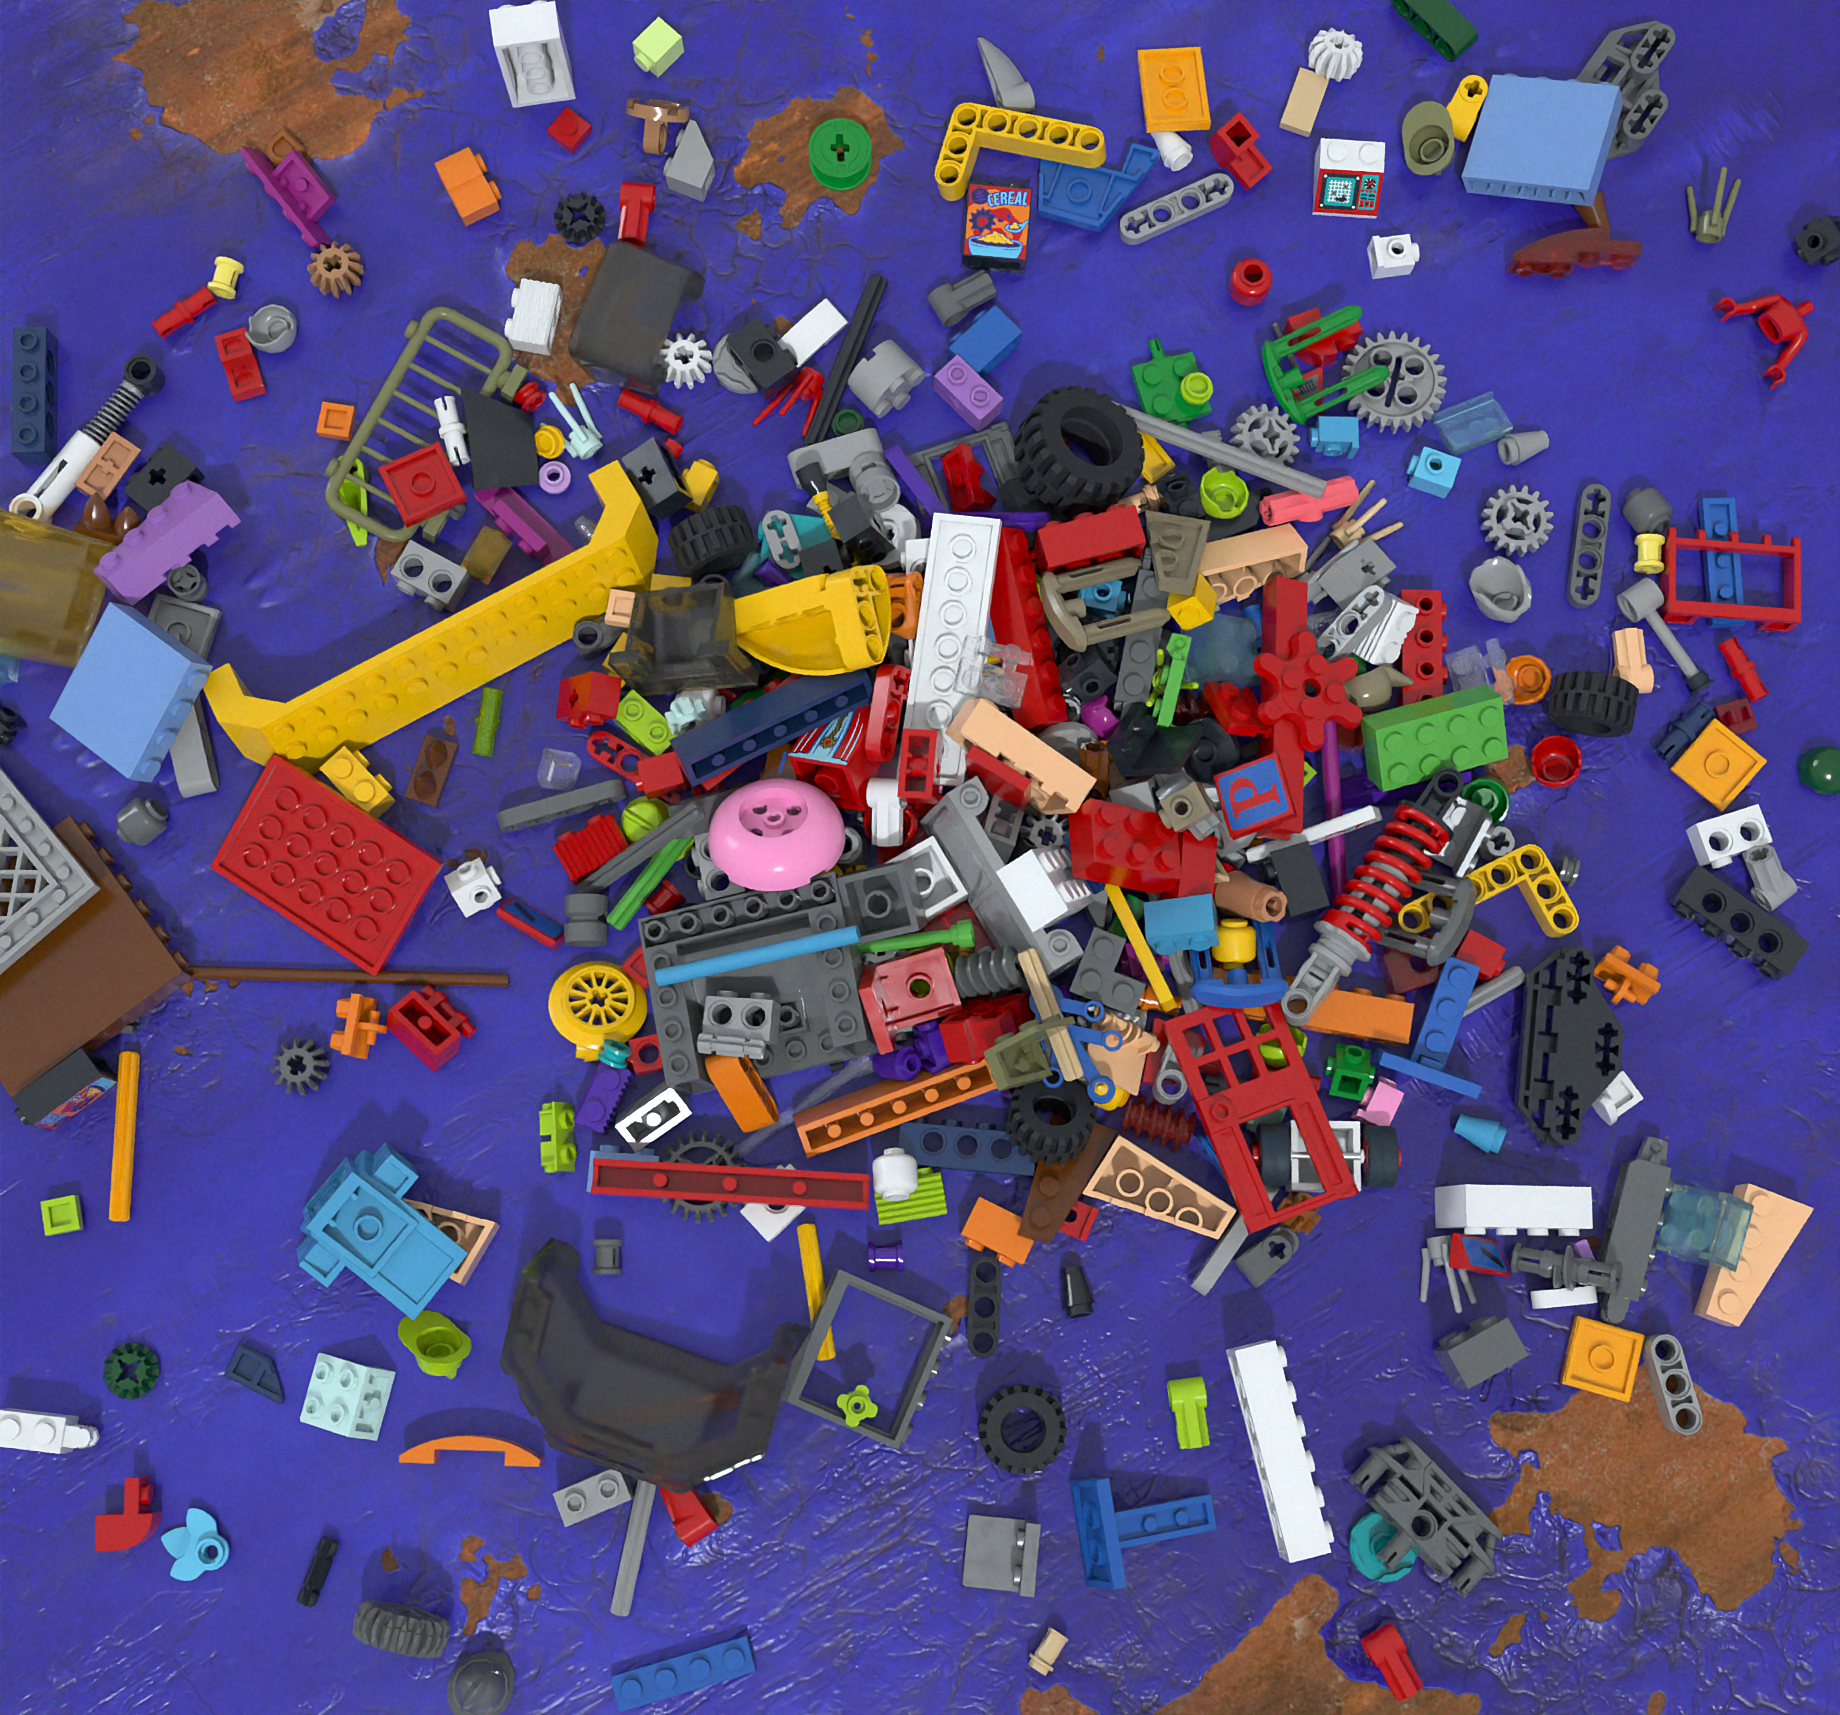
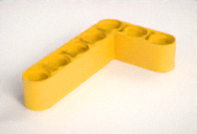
M962 103L953 111L934 176L940 195L945 200L956 201L961 199L967 191L980 147L1085 168H1096L1102 165L1106 159L1105 140L1103 133L1098 128L975 103ZM974 121V123L969 126L963 125L965 122ZM998 127H1004V129H1003L1002 131H999V132H994V131H993L994 129H996V128H998ZM1028 133L1035 134L1033 137L1030 138L1024 137ZM1059 139L1066 140L1064 143L1061 144L1054 143L1056 140ZM1090 145H1096V146H1097V147H1096L1095 149H1093V150H1086V149H1085L1087 146H1090ZM957 150H966L962 154H954ZM950 178L957 179L953 183H945Z
M1528 844L1462 877V879L1469 877L1476 887L1477 899L1475 906L1518 885L1542 931L1551 938H1560L1576 929L1579 923V916L1545 852L1537 845ZM1522 854L1532 858L1534 863L1533 869H1527L1521 864ZM1492 869H1498L1504 874V884L1494 882L1491 876ZM1538 884L1547 886L1550 892L1549 899L1539 896L1537 893ZM1429 893L1405 905L1399 913H1395L1392 918V927L1418 935L1432 928L1429 925V916L1433 910V899H1441L1446 904V910L1448 911L1451 910L1454 901L1441 895ZM1405 913H1410L1416 918L1417 927L1415 929L1408 928L1403 923V915ZM1555 913L1565 918V929H1560L1554 924L1553 916Z

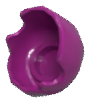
M1102 694L1087 704L1082 701L1080 704V720L1082 724L1088 726L1096 733L1099 740L1109 741L1119 722L1106 704L1107 696Z

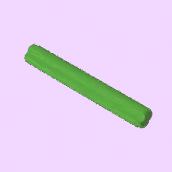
M694 836L674 839L656 853L607 917V922L620 931L626 927Z

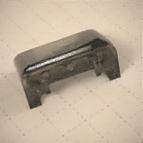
M613 241L605 254L570 335L568 350L571 358L592 380L658 395L661 385L664 384L668 375L665 362L659 353L681 302L694 303L700 298L704 292L706 280L698 271L629 242Z

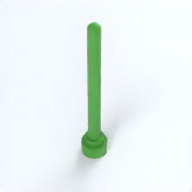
M968 919L957 921L956 925H951V929L893 936L858 944L860 954L951 942L953 946L960 945V948L975 946V936L972 920Z

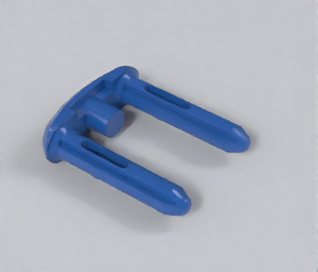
M1251 919L1252 927L1256 930V952L1261 975L1259 984H1249L1247 971L1241 968L1230 970L1227 973L1228 984H1223V979H1214L1209 948L1199 951L1201 953L1203 969L1200 967L1198 951L1190 949V965L1194 981L1190 988L1191 996L1202 1004L1222 1008L1259 1007L1274 1004L1281 1000L1288 991L1289 985L1285 980H1282L1272 921L1259 922ZM1266 951L1268 952L1270 967L1268 966Z

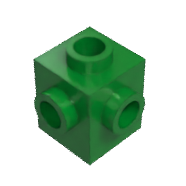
M1336 1044L1333 1056L1328 1055L1324 1065V1075L1329 1076V1095L1363 1101L1367 1085L1373 1083L1375 1075V1064H1370L1369 1049L1355 1045Z

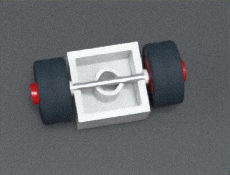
M1291 1120L1285 1124H1258L1255 1131L1254 1144L1250 1146V1153L1263 1185L1286 1186V1192H1324L1295 1121ZM1329 1121L1358 1191H1361V1179L1364 1187L1368 1188L1394 1187L1397 1180L1398 1167L1401 1166V1148L1398 1147L1395 1128L1393 1126L1367 1125L1363 1127L1360 1137V1121Z

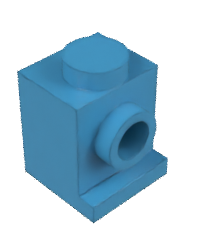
M1319 416L1314 428L1311 427L1309 430V447H1314V452H1323L1326 456H1339L1345 452L1347 453V459H1353L1359 449L1358 417Z
M1115 580L1079 589L1078 598L1080 597L1084 601L1086 613L1104 619H1111L1115 617L1116 610L1123 611L1127 591L1121 590L1122 581ZM1097 591L1108 593L1109 595L1106 597H1100L1097 594Z

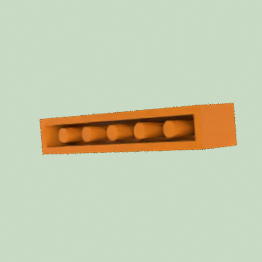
M1219 964L1218 968L1213 967L1214 979H1223V984H1228L1227 973L1232 969L1223 968V964ZM1252 970V974L1247 973L1249 984H1259L1261 979L1260 970ZM1285 976V981L1289 987L1294 982L1296 976ZM1336 984L1330 995L1321 1003L1307 1024L1294 1026L1287 1022V1025L1298 1029L1404 1047L1409 1044L1414 1004L1406 1003V998L1399 995L1386 994L1385 999L1373 997L1372 991L1361 988H1352V992L1338 990L1339 985ZM1281 999V1000L1278 1001V1003H1279V1006H1280L1281 1011H1282V1004H1281L1282 999ZM1299 1000L1293 1001L1288 1006V1010L1294 1014H1301L1307 1009V1005ZM1262 1006L1242 1009L1246 1019L1269 1023Z
M983 1057V1060L977 1064L964 1065L963 1062H958L934 1075L920 1069L919 1074L911 1081L887 1079L792 1114L807 1158L992 1091L998 1087L991 1075L988 1063Z

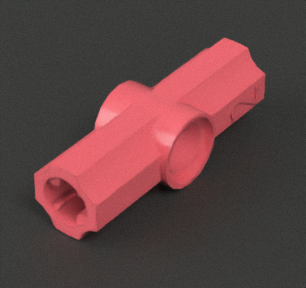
M1347 475L1326 481V489L1320 499L1295 490L1266 496L1263 501L1259 502V512L1262 515L1263 522L1269 527L1293 520L1315 522L1323 518L1324 512L1353 505L1358 500L1359 490L1355 485V480Z

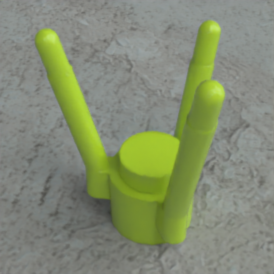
M1158 649L1156 654L1155 667L1157 671L1153 674L1151 687L1153 690L1146 701L1148 707L1154 704L1158 695H1164L1166 689L1165 685L1160 684L1164 669V651L1162 649ZM1182 681L1180 689H1197L1199 684L1197 682Z

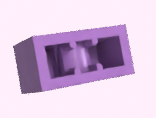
M958 354L934 375V391L977 432H981L1002 412L1003 398Z

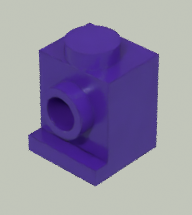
M939 1018L916 1024L917 1026L912 1028L916 1039L913 1041V1045L921 1057V1069L933 1075L956 1064L949 1063L939 1029V1024L943 1020Z

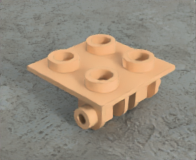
M1095 1007L1093 1018L1100 1015L1101 1010L1099 1007ZM1105 1011L1103 1019L1092 1023L1090 1029L1105 1033L1109 1030H1115L1121 1034L1123 1045L1118 1051L1109 1052L1103 1046L1087 1043L1086 1052L1100 1075L1109 1077L1115 1086L1137 1096L1146 1053L1150 1051L1156 1052L1160 1046V1041L1157 1040L1155 1034L1147 1033L1141 1030L1140 1026L1133 1025L1129 1020L1124 1021L1118 1018L1115 1013ZM1115 1035L1108 1036L1106 1038L1107 1046L1116 1047L1119 1044V1038Z

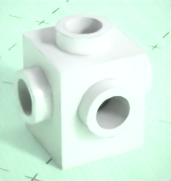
M480 857L472 862L463 863L457 870L444 876L452 896L466 918L479 910L489 908L494 902L502 898L497 888V885L502 883L493 866L486 868Z

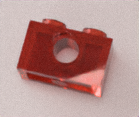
M1435 933L1427 934L1422 937L1433 940ZM1390 947L1384 949L1385 955L1377 960L1388 994L1393 995L1405 994L1435 984L1443 966L1442 963L1432 967L1428 965L1427 959L1421 958L1424 962V969L1422 972L1415 971L1410 966L1412 954Z

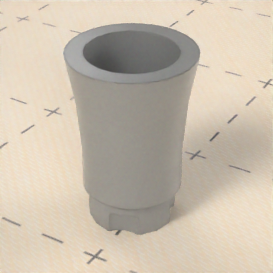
M844 825L845 840L851 843V850L847 853H842L836 863L841 871L846 872L845 869L851 866L853 870H856L855 865H864L870 854L868 837L861 829L851 825Z

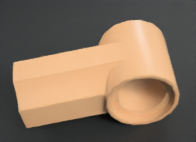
M1625 628L1614 631L1612 633L1615 667L1613 668L1612 675L1625 679L1639 689V694L1651 693L1654 685V676L1651 665L1646 662L1643 629Z

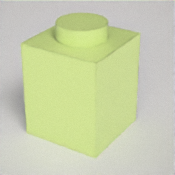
M660 17L632 42L635 54L634 60L637 65L645 72L650 70L657 77L661 76L684 53L682 36Z

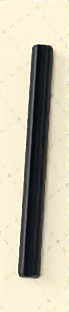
M872 275L868 281L804 439L805 447L823 442L827 437L833 418L848 385V379L854 370L888 286V280L881 275Z

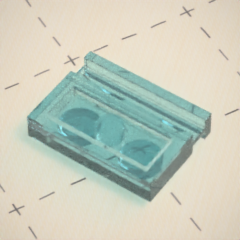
M1492 391L1433 414L1432 423L1437 426L1438 433L1452 456L1502 438L1506 434H1512L1513 425L1500 404L1494 400Z

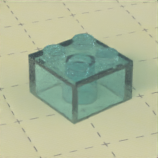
M1214 613L1213 620L1186 632L1181 628L1182 635L1192 637L1185 666L1186 681L1197 682L1199 684L1198 689H1204L1207 682H1229L1236 685L1239 690H1243L1244 686L1253 687L1261 683V676L1255 673L1252 665L1253 659L1258 655L1257 634L1253 619Z
M1673 1184L1664 1222L1657 1240L1656 1250L1681 1261L1736 1272L1754 1205L1729 1193Z

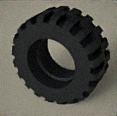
M1081 386L1053 389L1051 393H1046L1038 401L1018 427L1019 430L1015 434V448L1013 450L1015 462H1019L1017 469L1020 476L1026 478V486L1031 492L1035 491L1040 496L1039 500L1044 504L1049 502L1054 505L1053 509L1061 513L1069 511L1070 515L1077 516L1086 512H1092L1093 515L1106 512L1107 508L1119 502L1142 473L1143 462L1145 461V450L1141 448L1144 445L1142 435L1137 433V424L1134 419H1129L1125 414L1127 410L1121 404L1117 406L1113 403V398L1110 396L1097 394V390L1089 387L1082 390ZM1062 437L1071 439L1083 446L1092 456L1096 465L1086 463L1076 457L1066 446Z

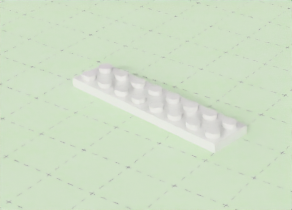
M934 513L903 728L937 730L943 736L940 786L958 787L965 783L967 778L966 755L968 752L947 736L945 732L966 700L978 699L1002 527L1000 519ZM901 748L896 779H899Z

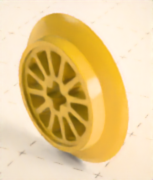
M588 961L569 968L559 976L550 991L548 1009L554 1026L566 1039L585 1048L605 1049L602 1046L604 1040L611 1039L624 1043L639 1031L647 1014V997L644 988L626 973L620 965L607 961ZM595 978L603 979L600 987L597 986ZM590 980L592 988H590L584 981ZM608 981H612L615 983L611 987L606 989ZM578 987L581 991L574 990V988ZM620 989L623 990L621 993H616ZM597 997L599 1001L604 1000V1006L592 1005L593 998ZM569 999H574L578 1001L569 1002ZM627 1001L628 1004L626 1005L619 1002ZM581 1010L577 1014L573 1013V1011ZM615 1012L622 1013L623 1015L618 1016ZM588 1015L590 1016L589 1022L582 1021ZM605 1016H608L613 1022L608 1024ZM599 1018L601 1025H593L594 1020Z

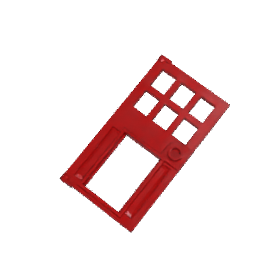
M1278 1002L1262 1006L1272 1030L1255 1037L1252 1035L1242 1011L1244 1008H1222L1209 1005L1162 1023L1248 1234L1335 1200L1354 1197L1359 1193ZM1232 1014L1243 1041L1223 1047L1212 1020ZM1202 1024L1213 1052L1193 1058L1183 1031ZM1276 1039L1288 1067L1268 1073L1257 1046ZM1247 1050L1258 1078L1239 1084L1228 1056ZM1217 1061L1229 1089L1209 1095L1198 1067ZM1289 1106L1325 1193L1275 1212L1239 1125Z

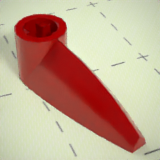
M661 1444L656 1448V1472L659 1489L676 1532L683 1542L691 1548L717 1529L719 1524L666 1446Z

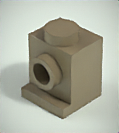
M1195 781L1161 800L1160 803L1163 809L1158 811L1166 828L1170 829L1173 827L1175 832H1183L1217 813L1202 783ZM1181 802H1185L1188 805V811L1184 815H1180L1177 811V807Z

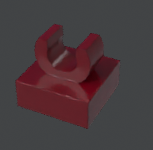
M1747 697L1716 706L1712 709L1715 713V719L1736 736L1758 728Z

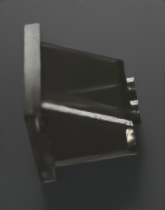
M725 582L713 584L697 583L694 586L666 587L661 590L636 592L625 651L610 652L608 665L640 696L758 685L759 672L737 648L734 593Z

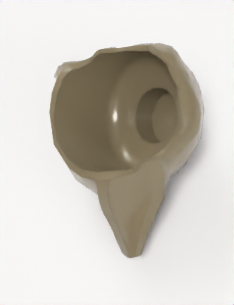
M1381 665L1367 673L1354 677L1351 681L1345 682L1343 687L1346 692L1345 697L1349 702L1358 706L1362 714H1371L1389 704L1392 696V686H1412L1414 680L1390 666Z

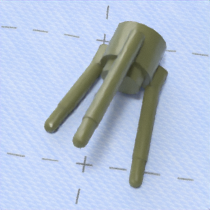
M1722 167L1720 171L1713 211H1704L1702 216L1698 218L1692 186L1686 188L1691 219L1689 232L1696 233L1695 238L1699 242L1717 243L1722 240V237H1725L1726 225L1741 185V179H1736L1722 215L1720 208L1726 182V167Z

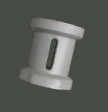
M1498 826L1494 829L1487 844L1480 843L1478 852L1485 860L1494 861L1512 851L1515 839L1509 829ZM1494 838L1498 839L1497 845L1501 847L1498 850L1494 849L1495 843L1491 841Z

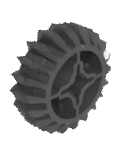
M702 1130L701 1141H696L693 1131L688 1132L690 1142L688 1144H685L683 1139L678 1136L675 1138V1141L680 1148L675 1151L667 1145L665 1151L672 1155L669 1161L662 1157L659 1159V1162L695 1164L684 1155L696 1149H709L715 1151L711 1158L709 1157L704 1163H701L702 1165H719L725 1159L728 1166L747 1167L746 1163L735 1164L734 1160L742 1155L740 1150H736L731 1154L728 1153L733 1145L731 1140H727L721 1147L719 1146L721 1134L716 1133L712 1142H709L707 1130ZM661 1199V1202L666 1204L674 1199ZM674 1200L675 1203L669 1210L672 1214H675L681 1207L684 1208L681 1214V1219L687 1221L691 1212H694V1221L697 1224H700L702 1221V1213L707 1214V1219L710 1223L715 1222L713 1211L717 1209L722 1217L728 1215L723 1207L726 1204L725 1202H713L698 1206L687 1203L688 1200ZM728 1203L733 1208L738 1206V1203Z
M368 1600L362 1602L358 1612L355 1613L352 1634L358 1641L371 1645L373 1648L409 1657L430 1659L437 1658L443 1654L450 1637L449 1630L451 1625L445 1618L432 1614L429 1611L394 1602Z

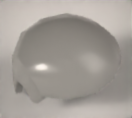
M270 304L261 307L254 316L248 319L250 327L249 332H245V336L257 349L275 354L285 351L293 344L297 333V322L295 316L286 307Z

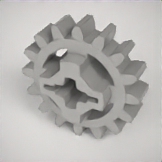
M1262 404L1257 409L1255 406H1251L1245 413L1243 412L1235 419L1237 423L1231 427L1230 431L1236 434V436L1230 439L1229 443L1237 445L1239 449L1288 467L1294 462L1292 457L1299 453V449L1293 445L1300 440V437L1292 434V431L1297 426L1296 424H1287L1286 421L1289 417L1287 413L1279 416L1278 407L1275 406L1268 411L1267 405ZM1254 422V426L1251 427V432H1248L1250 424ZM1281 448L1278 458H1275V455L1279 453L1278 449Z
M1510 485L1507 493L1499 489L1495 494V498L1490 497L1485 505L1488 509H1484L1480 517L1487 521L1482 523L1480 529L1489 530L1485 541L1495 540V551L1504 547L1506 548V556L1509 557L1514 550H1517L1519 557H1523L1527 553V548L1530 552L1534 553L1538 550L1539 544L1544 545L1548 540L1546 534L1551 532L1553 525L1547 523V521L1554 514L1544 510L1549 504L1548 500L1542 502L1537 500L1540 494L1539 491H1536L1531 496L1528 494V486L1524 485L1521 491L1517 492L1515 486ZM1498 509L1500 510L1498 514L1501 517L1499 524H1497L1496 519ZM1535 518L1537 520V529L1533 525ZM1512 519L1514 521L1519 519L1521 522L1514 523Z

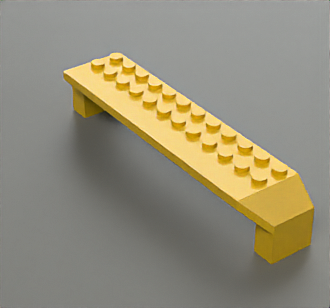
M618 460L589 474L588 477L604 511L588 545L287 703L253 697L229 663L215 669L207 677L203 690L217 721L244 757L265 767L272 755L278 754L313 775L321 771L319 768L343 746L351 753L361 750L571 639L575 626L580 622L593 621L606 614L611 589L644 594L645 599L650 596L652 574H654L658 537L641 498Z

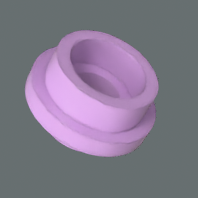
M552 461L546 463L539 471L540 486L550 494L564 492L571 483L569 469L561 462ZM553 472L560 474L559 479L556 481L548 479L549 475Z

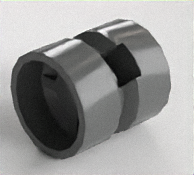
M600 894L566 895L564 897V915L569 918V922L564 925V944L576 947L607 945L608 925L603 922V919L608 916V896Z

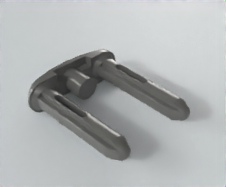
M1413 866L1421 873L1424 880H1421L1418 884L1408 881V886L1441 895L1454 901L1450 911L1435 907L1430 913L1429 925L1441 929L1440 933L1436 932L1433 940L1391 926L1385 928L1378 925L1376 929L1381 932L1382 939L1380 942L1375 943L1427 959L1428 965L1433 967L1445 962L1460 944L1473 916L1477 891L1469 877L1458 880Z

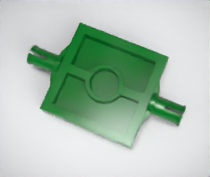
M1161 339L1150 340L1147 344L1153 359L1150 362L1132 366L1130 369V375L1142 412L1189 430V422L1197 418L1209 416L1212 411L1209 401L1201 405H1193L1185 401L1180 392V385L1183 379L1188 374L1199 372L1193 352L1176 356H1165Z

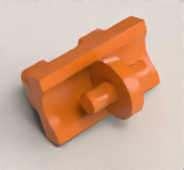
M1617 945L1595 965L1594 976L1604 982L1603 986L1612 991L1609 1001L1618 1004L1624 998L1631 1003L1637 1001L1644 1005L1653 994L1659 991L1661 984L1656 981L1659 970L1649 963H1642L1635 969L1627 964L1631 956L1629 951Z
M352 993L351 998L339 999L336 1006L337 1017L347 1019L345 1031L335 1030L332 1033L330 1047L341 1051L342 1055L367 1060L370 1045L375 1046L377 1033L387 1034L388 1030L387 1026L379 1025L381 1012L376 1011L378 1000Z

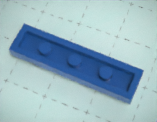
M1735 497L1702 498L1699 501L1701 529L1706 531V540L1728 542L1729 532H1738ZM1703 551L1706 601L1708 603L1744 605L1740 553ZM1708 617L1709 628L1742 627L1745 625V620Z
M744 1635L611 1675L610 1679L618 1710L623 1712L753 1673L757 1669L748 1635Z

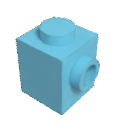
M1424 446L1419 456L1413 455L1406 471L1407 474L1411 475L1408 486L1445 499L1452 488L1461 459Z

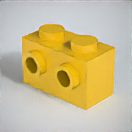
M343 746L319 769L347 799L376 818H379L397 802L388 793L393 787L380 773L375 777L370 774L366 769L370 763L358 750L351 753Z

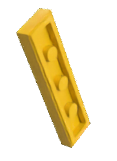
M1105 884V891L1163 1010L1168 1012L1176 1008L1177 1005L1119 886Z

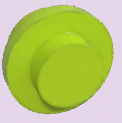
M1199 372L1191 373L1181 382L1180 392L1188 403L1201 405L1210 399L1213 393V385L1207 375Z

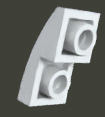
M826 298L793 326L777 343L783 350L789 349L798 362L797 367H801L849 322Z

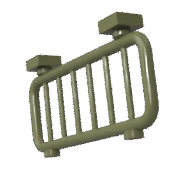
M445 306L428 310L420 322L414 319L411 320L404 333V337L409 339L406 347L341 460L332 458L324 474L330 478L325 489V501L329 508L337 515L393 543L404 542L410 539L419 526L424 528L422 530V538L435 544L450 517V509L411 527L406 528L404 525L401 529L394 530L341 502L338 492L345 479L394 504L391 495L349 473L361 451L385 464L393 461L365 445L377 423L423 448L431 445L381 418L394 395L439 420L437 411L396 390L408 368L461 396V388L412 362L424 340L489 375L479 393L492 398L498 387L501 389L500 401L509 406L513 405L516 393L527 380L528 370L518 364L515 365L512 372L507 371L512 360V349L505 338L460 312ZM438 320H447L496 347L499 351V358L493 369L429 336L428 333L434 323ZM465 433L463 436H464V440H465V443H466V442H467V439H466V433ZM446 451L444 453L449 461L448 453Z

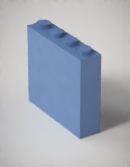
M1493 74L1462 173L1467 193L1593 206L1623 106L1620 86H1615L1608 82L1593 84L1583 83L1575 79L1560 81L1542 76L1527 78L1519 77L1515 74Z
M109 602L49 718L129 780L152 782L159 772L167 752L174 744L183 722L190 714L199 692L205 686L213 666L135 608Z

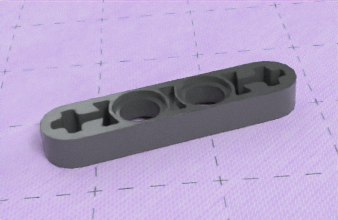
M1600 484L1587 486L1579 495L1566 591L1569 604L1577 609L1590 607L1600 594L1611 505L1609 490ZM1594 493L1597 500L1602 502L1596 506L1594 515H1588L1592 511L1593 503L1587 498ZM1586 523L1594 524L1599 530L1598 537L1595 539L1587 538L1582 532L1583 525ZM1582 554L1592 556L1595 561V567L1591 570L1583 569L1578 561L1579 556ZM1583 578H1589L1585 583V592L1590 593V595L1585 600H1582L1581 594L1575 591L1582 586Z
M615 779L499 812L496 816L500 831L512 832L612 804L625 799L627 795L623 780Z

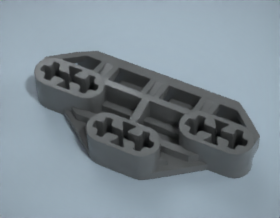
M1656 20L1610 31L1576 78V80L1583 83H1601L1600 79L1608 69V67L1603 65L1607 59L1622 68L1618 74L1613 71L1606 81L1615 86H1620L1623 106L1606 161L1638 151L1668 107V98L1666 94L1660 91L1658 68L1672 48L1676 35L1670 26ZM1640 33L1645 35L1642 40L1637 38L1629 49L1623 47V41L1619 42L1624 35ZM1657 44L1658 48L1643 69L1639 68L1638 66L1650 48ZM1647 108L1650 109L1651 113L1635 135L1632 134L1631 130Z

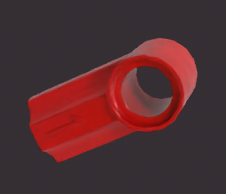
M622 181L620 189L621 218L618 232V242L620 244L638 249L646 246L650 214H653L655 208V184Z
M1391 1622L1360 1639L1366 1654L1373 1665L1379 1668L1397 1701L1410 1698L1424 1687L1405 1653L1407 1651L1405 1643Z

